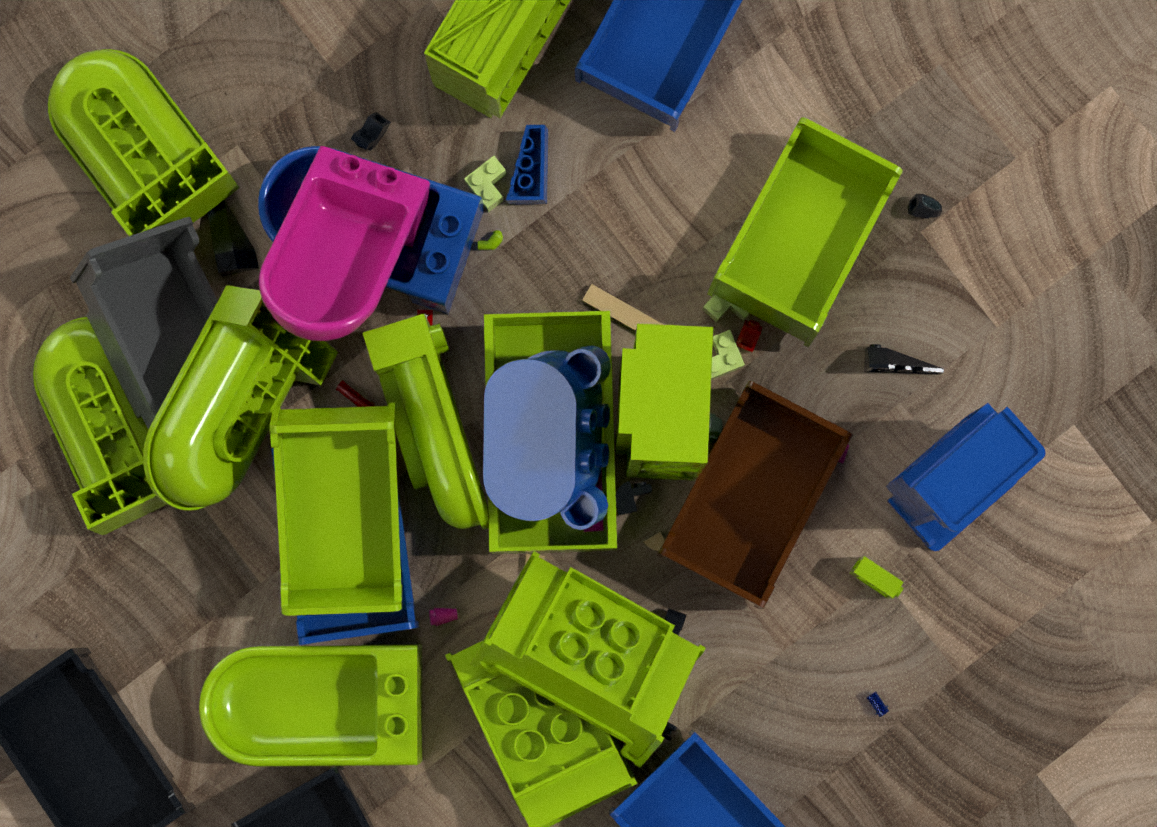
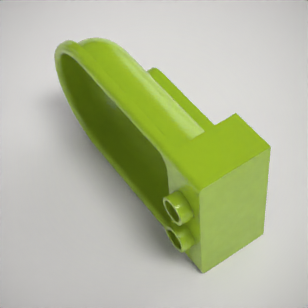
M112 49L89 51L71 59L57 74L48 99V114L52 128L113 211L111 213L129 236L186 217H190L194 223L239 189L232 176L153 73L136 57L126 52Z
M226 285L147 432L143 450V465L148 484L154 494L165 504L181 510H198L221 502L230 496L244 479L270 429V420L274 406H282L294 381L321 385L338 352L325 341L303 339L285 330L277 323L265 306L259 290Z
M421 314L363 332L373 369L379 376L387 406H389V402H395L394 428L414 489L429 486L436 509L440 517L448 525L459 529L481 525L483 530L488 529L489 512L440 355L449 351L440 323L430 326L426 316Z
M77 318L61 325L47 337L38 351L33 369L34 387L80 488L72 496L86 527L90 531L106 535L167 504L154 494L145 475L143 450L148 428L142 417L137 419L88 318Z
M422 644L255 646L240 649L223 658L211 670L204 682L199 701V714L203 730L211 744L222 755L234 762L248 766L419 765L422 762Z

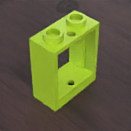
M865 556L859 557L849 574L887 599L898 597L904 589L902 587L903 581Z

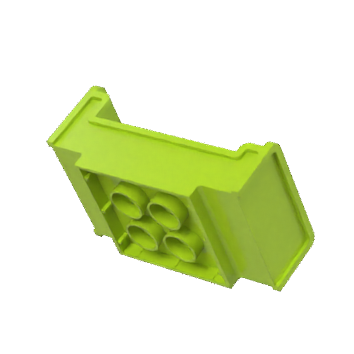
M801 117L726 258L714 276L707 295L712 297L714 294L800 339L805 342L803 345L809 348L818 335L834 300L903 170L894 163L823 126Z
M389 402V406L281 409V406H274L270 420L271 448L274 449L281 573V612L283 615L395 612L402 609L403 590L401 584L396 438L394 431L395 402Z
M533 551L504 601L471 665L476 668L480 667L492 674L498 671L625 742L621 750L622 756L634 762V765L641 767L663 742L664 737L661 735L695 662L704 653L706 647L702 645L696 646L672 632L675 625L576 569L570 567L565 572L539 557V553Z
M483 641L456 654L448 653L445 655L447 661L452 663L456 671L458 680L494 757L529 827H550L638 784L628 761L621 754L622 749L616 737L498 671L492 674L480 667L476 668L471 665Z

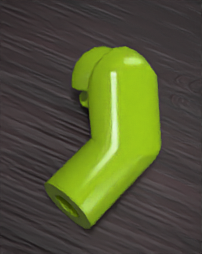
M495 230L488 240L478 241V250H495L503 241L502 232Z

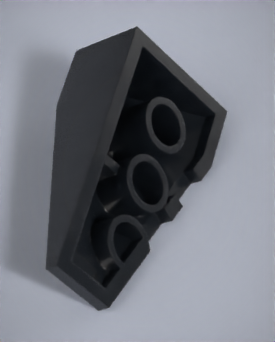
M223 200L207 212L218 273L224 277L259 269L253 245L227 202Z
M870 344V347L865 349L864 372L933 375L944 373V369L889 348H881L880 344Z

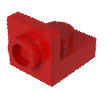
M745 320L736 345L753 352L763 327L754 320Z

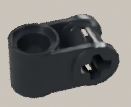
M668 608L665 620L675 625L672 632L679 636L687 614Z

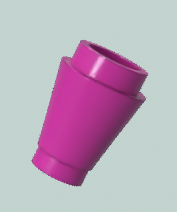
M433 607L432 610H429L430 624L439 626L458 620L457 609Z

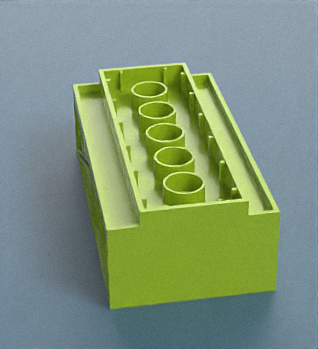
M455 0L424 52L433 86L489 118H492L494 115L501 119L571 0Z
M610 311L484 314L485 385H487L493 373L503 365L516 360L528 359L544 351L560 350L571 353L585 346H596L607 353L611 364L609 376L604 382L600 383L603 392L602 404H608L610 407L609 424L607 428H602V443H606L609 446V461L606 467H602V492L608 502L607 514L603 518V531L584 532L583 530L574 529L566 524L560 512L538 521L517 519L497 508L488 496L489 552L492 554L533 553V551L537 553L616 551L617 523Z
M637 323L633 349H622L619 374L615 454H627L626 477L695 481L707 465L713 327Z

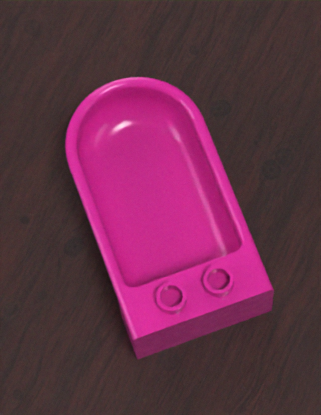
M320 146L268 251L259 274L261 298L277 323L289 333L312 341L339 339L358 329L376 309L403 246L411 248L414 246L425 221L430 182L355 155Z

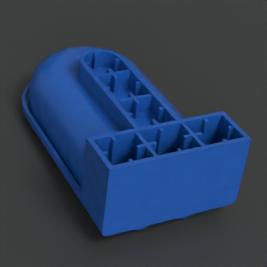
M320 146L304 147L288 153L279 159L266 174L259 192L258 210L262 226L272 242ZM410 174L430 182L425 221L413 248L403 246L385 288L407 294L414 304L449 315L485 209L481 196Z

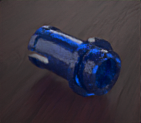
M877 691L866 697L876 711L875 715L878 714L881 717L889 712V706L884 704Z

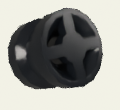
M667 722L661 736L671 741V735L678 727Z

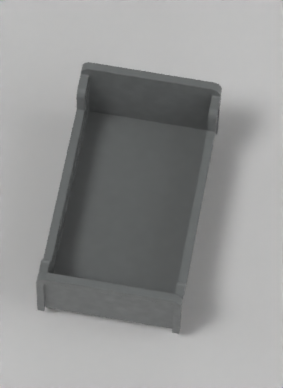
M190 217L95 247L84 255L70 276L72 283L77 284L89 308L86 316L137 419L142 417L148 430L218 302L193 252L199 244V238Z

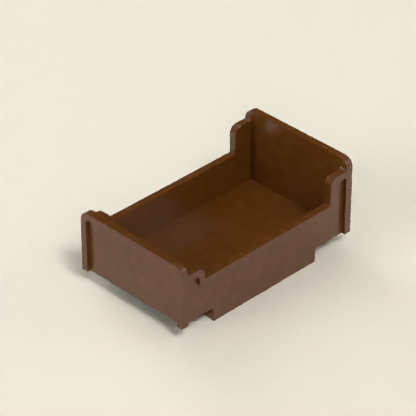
M748 381L708 457L707 465L699 474L657 556L661 558L665 556L754 603L755 608L764 609L775 588L774 584L853 434L753 381Z

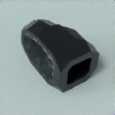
M915 194L908 204V214L914 217L929 219L936 218L942 213V205L936 199L925 194Z

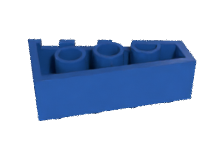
M526 125L520 153L515 164L516 168L511 179L509 194H507L506 198L510 205L547 204L548 128L546 125Z

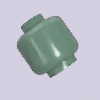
M710 413L708 443H716L723 430V421L721 418L716 417L715 414Z

